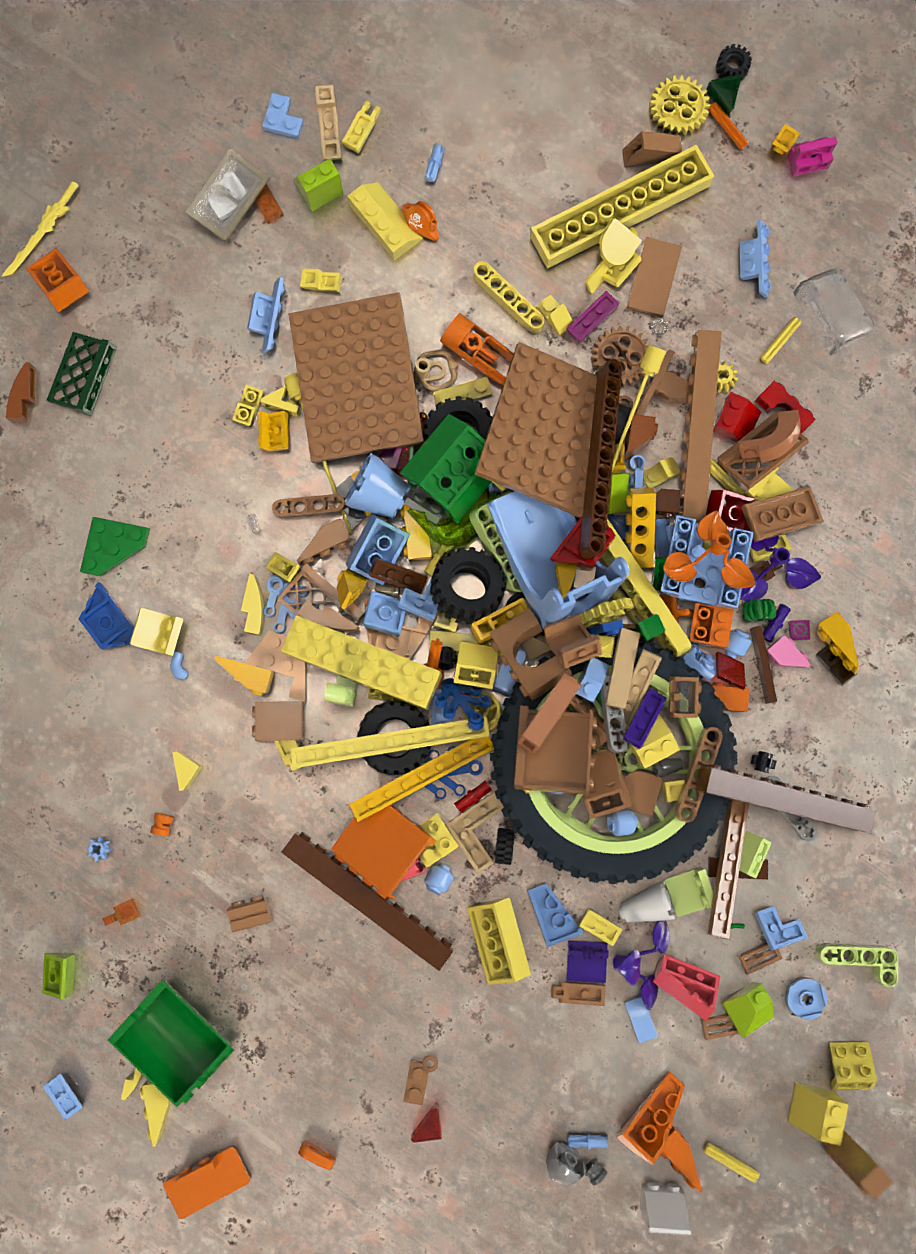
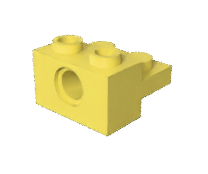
M438 812L419 825L421 829L436 840L434 843L435 847L427 845L419 856L426 868L459 847Z

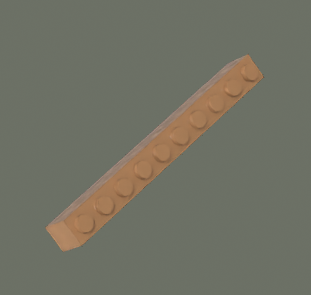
M698 330L695 335H692L691 347H694V352L690 355L689 365L692 366V374L689 373L688 385H691V388L686 398V404H689V411L685 414L687 431H684L683 443H686V447L682 451L681 461L684 462V470L681 469L680 481H683L682 489H679L681 507L677 515L696 519L695 523H700L706 516L722 331Z

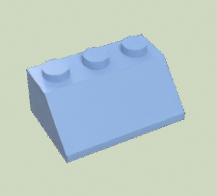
M371 514L346 565L349 569L383 585L384 581L368 575L375 557L395 564L410 534L388 521Z

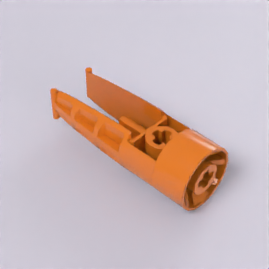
M459 313L447 327L440 342L486 376L503 386L506 377L477 355L493 365L499 357L493 351L510 363L514 353ZM476 342V345L470 346V343Z

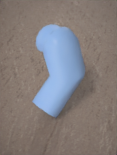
M174 652L170 669L176 679L184 680L188 675L187 670H184L181 666L184 654Z

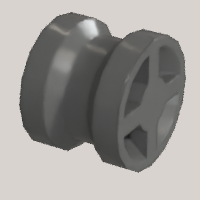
M597 1158L592 1159L586 1164L585 1176L590 1178V1183L593 1186L599 1184L606 1177L607 1170L600 1166Z

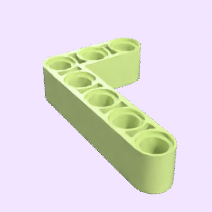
M507 490L474 508L470 512L469 518L488 556L492 555L495 557L494 562H499L502 566L500 572L505 573L506 578L504 582H506V590L514 593L522 592L519 584L517 588L514 587V580L516 578L510 567L487 505L493 500L514 492V490ZM479 512L483 513V520L479 519ZM488 529L492 531L491 538L487 534ZM497 546L501 549L500 554L496 552ZM506 562L509 564L508 572L505 569Z
M337 676L336 684H327L325 701L353 707L357 683Z

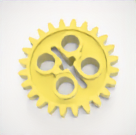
M674 75L672 81L666 78L665 84L660 82L659 88L655 87L654 94H652L650 99L652 101H650L649 105L651 107L650 114H654L652 120H658L657 127L663 125L662 131L664 132L666 129H669V134L676 131V135H679L680 131H682L684 136H686L688 130L693 133L695 128L700 129L701 124H704L709 114L708 110L710 108V104H708L710 97H705L707 90L701 91L703 84L697 86V80L690 82V76L684 80L683 75L680 76L679 80Z
M623 598L611 602L606 601L594 606L593 609L581 613L583 626L588 629L612 622V620L624 616L634 607L631 598Z

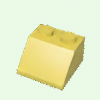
M660 714L641 749L629 743L638 763L643 768H647L680 750L672 732Z

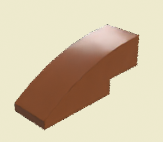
M25 362L19 371L9 394L6 419L12 423H27L28 405L35 404L36 368L29 362Z

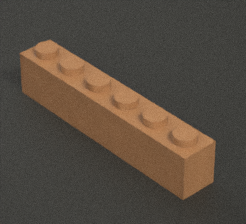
M845 1130L843 1131L841 1146L823 1142L827 1147L825 1149L826 1153L865 1196L869 1193L875 1200L894 1182Z

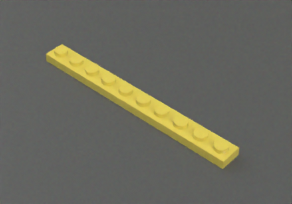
M487 716L483 717L484 727L478 731L471 730L468 727L467 719L291 748L293 768L490 736Z

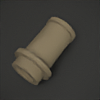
M376 583L375 592L395 598V596L399 597L400 587Z

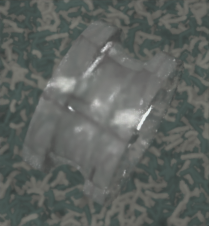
M656 319L652 323L651 333L657 338L664 337L668 330V323L663 319ZM658 324H660V326H664L662 330L663 332H659V330L657 332L655 330Z

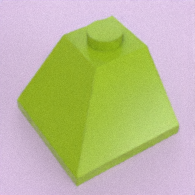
M751 982L722 1002L741 1038H745L774 1018L773 1001L762 983Z

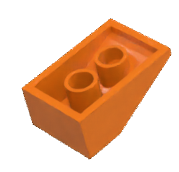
M57 248L26 268L58 312L67 308L71 303L89 292L79 275Z

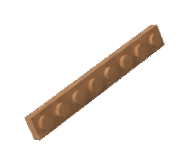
M734 799L731 800V803L728 802L727 805L728 809L707 933L708 935L723 939H729L749 803Z

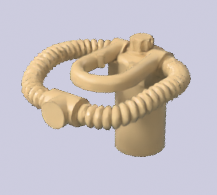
M446 350L427 351L418 357L413 375L426 389L430 391L442 390L452 386L455 380H457L456 369L458 368V363ZM443 355L447 358L449 369L452 372L451 379L440 386H431L427 383V381L441 379L446 372L445 366L441 362L433 361L430 363L426 359L428 356ZM437 365L442 369L440 375L429 376V370L432 366Z

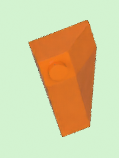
M668 1072L616 1135L632 1152L652 1165L666 1148L669 1131L672 1129L675 1112L678 1109L685 1085L671 1072Z

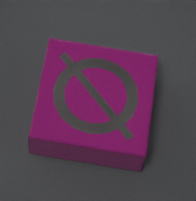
M789 621V637L792 640H809L810 621Z

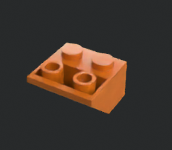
M695 603L689 641L712 648H728L734 609Z

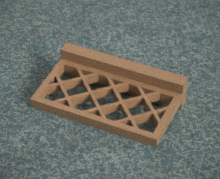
M778 412L772 414L739 441L769 436L778 426ZM800 433L798 438L800 442L795 444L783 456L768 461L771 463L767 468H760V457L742 459L738 441L718 457L719 465L725 472H729L748 489H751L808 444L809 440ZM746 463H757L756 468L746 469ZM737 464H743V469L734 470L733 467ZM745 474H756L750 481L745 479Z
M308 564L301 568L300 573L277 598L297 616H299L297 614L300 610L299 605L304 604V602L299 603L298 592L309 591L310 602L308 603L311 605L324 603L325 607L326 603L337 604L338 613L351 616L354 619V624H357L365 616V613L353 603L344 610L346 613H340L341 606L337 589ZM302 576L309 582L308 589H298V581ZM320 590L323 592V601L313 602L312 591ZM296 592V603L288 604L283 599L288 593ZM344 631L343 634L347 635L350 631Z

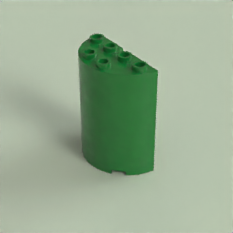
M164 979L156 985L107 1039L176 1107L182 1102L186 1104L194 1095L192 1093L194 1088L200 1089L234 1051L233 1045Z

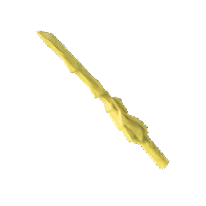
M72 181L60 200L54 202L52 206H47L45 214H42V221L38 225V231L35 235H31L29 243L22 251L17 253L14 261L1 277L13 275L43 235L54 230L52 228L55 225L54 220L66 214V211L69 210L65 205L79 186L77 183Z

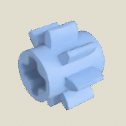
M102 836L97 841L91 839L90 842L92 844L86 847L90 853L88 857H95L96 862L100 860V856L103 859H107L108 856L106 854L112 851L108 845L110 841H103ZM100 845V852H97L98 846Z

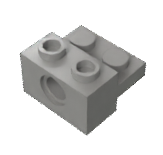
M417 486L415 491L407 497L404 504L433 523L441 524L447 517L443 512L444 508L436 501L435 504H432L429 499L432 497Z

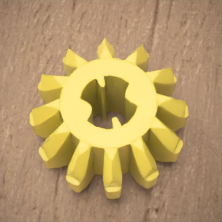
M726 360L722 364L719 362L717 394L721 390L727 393L729 388L733 389L735 387L734 383L738 380V377L735 376L737 370H732L733 364L726 366Z

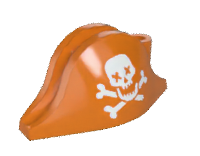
M418 201L416 204L406 203L402 206L406 221L413 231L432 241L439 239L438 222L432 208L427 203Z

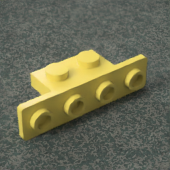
M632 227L630 231L638 237L636 228ZM633 253L632 257L621 265H611L602 260L585 281L589 292L593 294L603 281L618 288L642 261L640 255Z

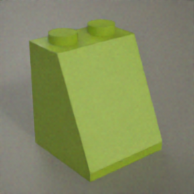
M330 158L294 179V183L312 212L344 194L340 174Z

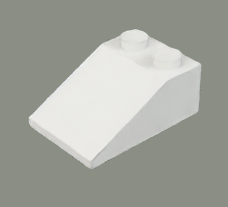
M655 1182L641 1184L640 1210L649 1232L691 1235L686 1198L682 1187L673 1183H669L667 1186H662Z

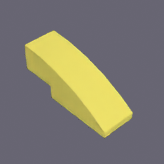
M249 574L241 608L243 613L248 614L244 632L262 636L264 627L263 596L257 577L254 574Z

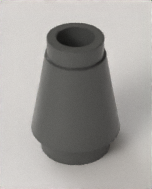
M664 758L653 764L652 770L656 777L660 776L663 778L683 770V762L681 758Z

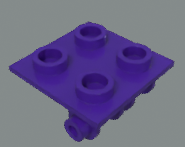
M568 940L566 981L606 983L607 958L609 956V951L607 950L608 943Z

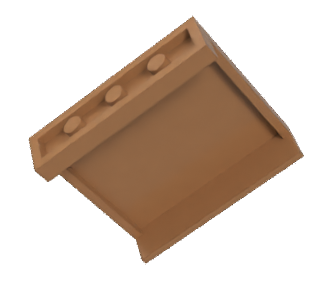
M520 706L518 742L539 710H529L528 706ZM590 710V714L564 712L535 755L520 744H517L515 789L589 794V788L593 789L594 776H590V768L594 769L595 756H591V748L595 749L596 736H592V729H596L597 717H593V710Z

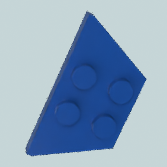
M98 582L95 585L96 589L92 597H89L86 603L85 610L82 611L79 617V621L102 650L130 645L134 626L104 586Z

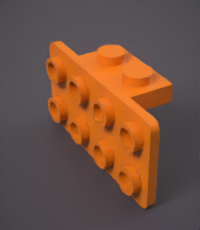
M230 1146L210 1158L206 1156L198 1161V1164L195 1166H187L179 1172L180 1174L165 1181L164 1189L179 1219H184L249 1184L251 1178L235 1146Z

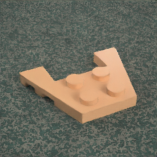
M367 598L364 599L365 612L369 600ZM436 613L433 622L419 616L417 628L402 626L399 637L367 628L368 643L411 660L435 622L438 613Z
M268 631L245 664L294 677L288 697L306 702V663L281 652L287 636Z

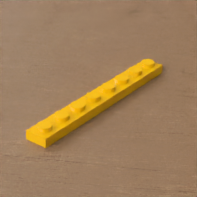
M489 736L470 739L348 805L356 821L359 822L493 750L494 745Z

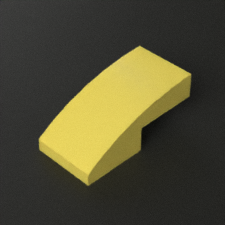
M302 269L300 287L319 292L340 293L342 275L335 272H322L320 269Z
M135 1068L134 1075L130 1074L125 1079L121 1100H126L142 1080L144 1075L137 1068Z

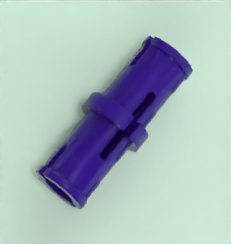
M780 604L776 611V617L768 620L769 623L763 631L764 640L772 642L777 631L782 629V623L791 611L788 606Z

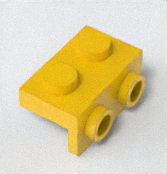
M260 411L258 419L259 448L268 452L287 450L288 412L266 413Z

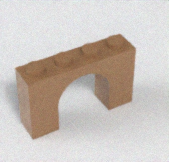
M528 609L489 634L493 639L490 643L494 650H500L502 653L499 657L505 666L509 665L512 669L509 671L514 681L519 680L521 683L519 689L524 697L529 696L533 701L556 687L564 674L568 676L573 675L569 667L564 668L556 655L535 667L523 666L517 662V652L520 646L543 631L536 617Z

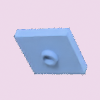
M371 591L362 626L399 637L406 610L397 607L400 599Z

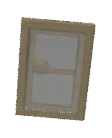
M229 148L185 213L226 242L270 177Z

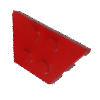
M581 517L550 557V560L557 563L593 568L614 541L616 535L607 523L604 551L593 558H583L579 552L582 526Z

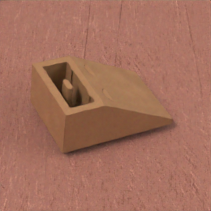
M609 748L591 754V756H595L594 769L590 768V776H594L593 789L589 788V794H583L590 819L620 811L633 805L616 754L611 752Z

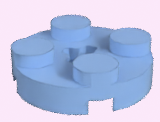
M799 978L787 986L786 1002L789 1009L796 1016L810 1020L822 1014L824 1007L827 1005V994L817 981L810 978ZM806 993L811 996L807 1004L805 1001H802V997Z

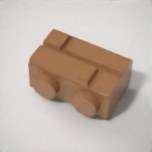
M262 895L250 898L251 902L243 904V900L231 903L232 907L227 909L232 933L272 922L273 916L268 897L262 899Z

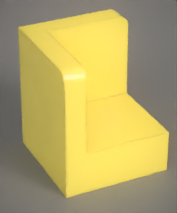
M438 611L433 628L456 633L458 623L455 622L456 619L451 617L449 620L445 617L446 613L444 611L442 613Z
M679 779L662 782L664 802H672L679 799L685 780Z

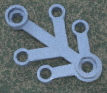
M279 576L270 577L266 584L270 595L267 606L264 608V614L270 618L276 615L274 606L277 596L279 597L289 585ZM275 582H279L280 584L279 588L277 589L273 588V584ZM303 585L298 586V589H308L306 586ZM306 591L303 595L299 593V596L306 597L309 591ZM287 595L283 598L288 604L296 603V599L288 598ZM282 603L277 622L274 624V630L280 634L286 630L285 620L287 612L293 621L296 616ZM269 608L273 609V613L271 615L267 614V610ZM279 624L283 625L281 631L277 630V625Z

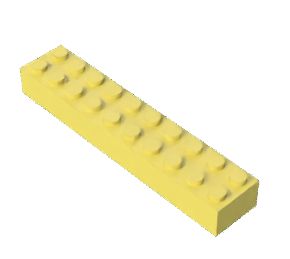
M695 145L532 227L530 238L548 269L599 243V239L611 218L617 219L626 228H629L710 187L714 174L698 146Z

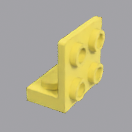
M777 467L743 496L756 499V502L795 490L775 473L779 469Z
M140 608L130 645L173 656L183 618Z
M869 1042L830 1043L829 1050L835 1074L831 1081L832 1091L873 1089L878 1080Z

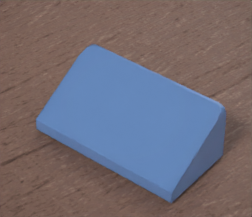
M669 519L655 520L654 549L656 557H668L669 542L666 526L670 525Z

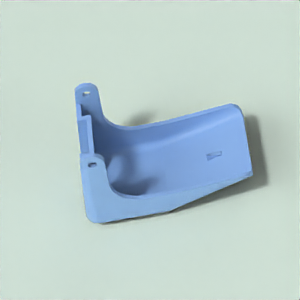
M516 491L487 504L512 572L542 628L575 614H581L593 609L594 606L606 602L630 573L629 566L623 557L616 558L608 568L598 561L594 566L596 567L594 581L573 590V581L570 592L566 594L563 600L558 591L555 573L556 562H552L550 557L576 525L577 521L574 515Z

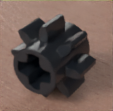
M448 646L442 647L438 665L441 670L454 668L458 655H456V651Z
M759 751L758 755L752 756L751 764L755 765L754 770L769 773L770 769L775 770L777 760L772 759L773 754Z

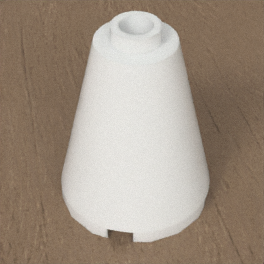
M660 881L622 902V907L619 908L622 920L625 919L626 922L675 920L676 916L671 915L675 910L668 890L665 891V888H663L666 885L665 881Z

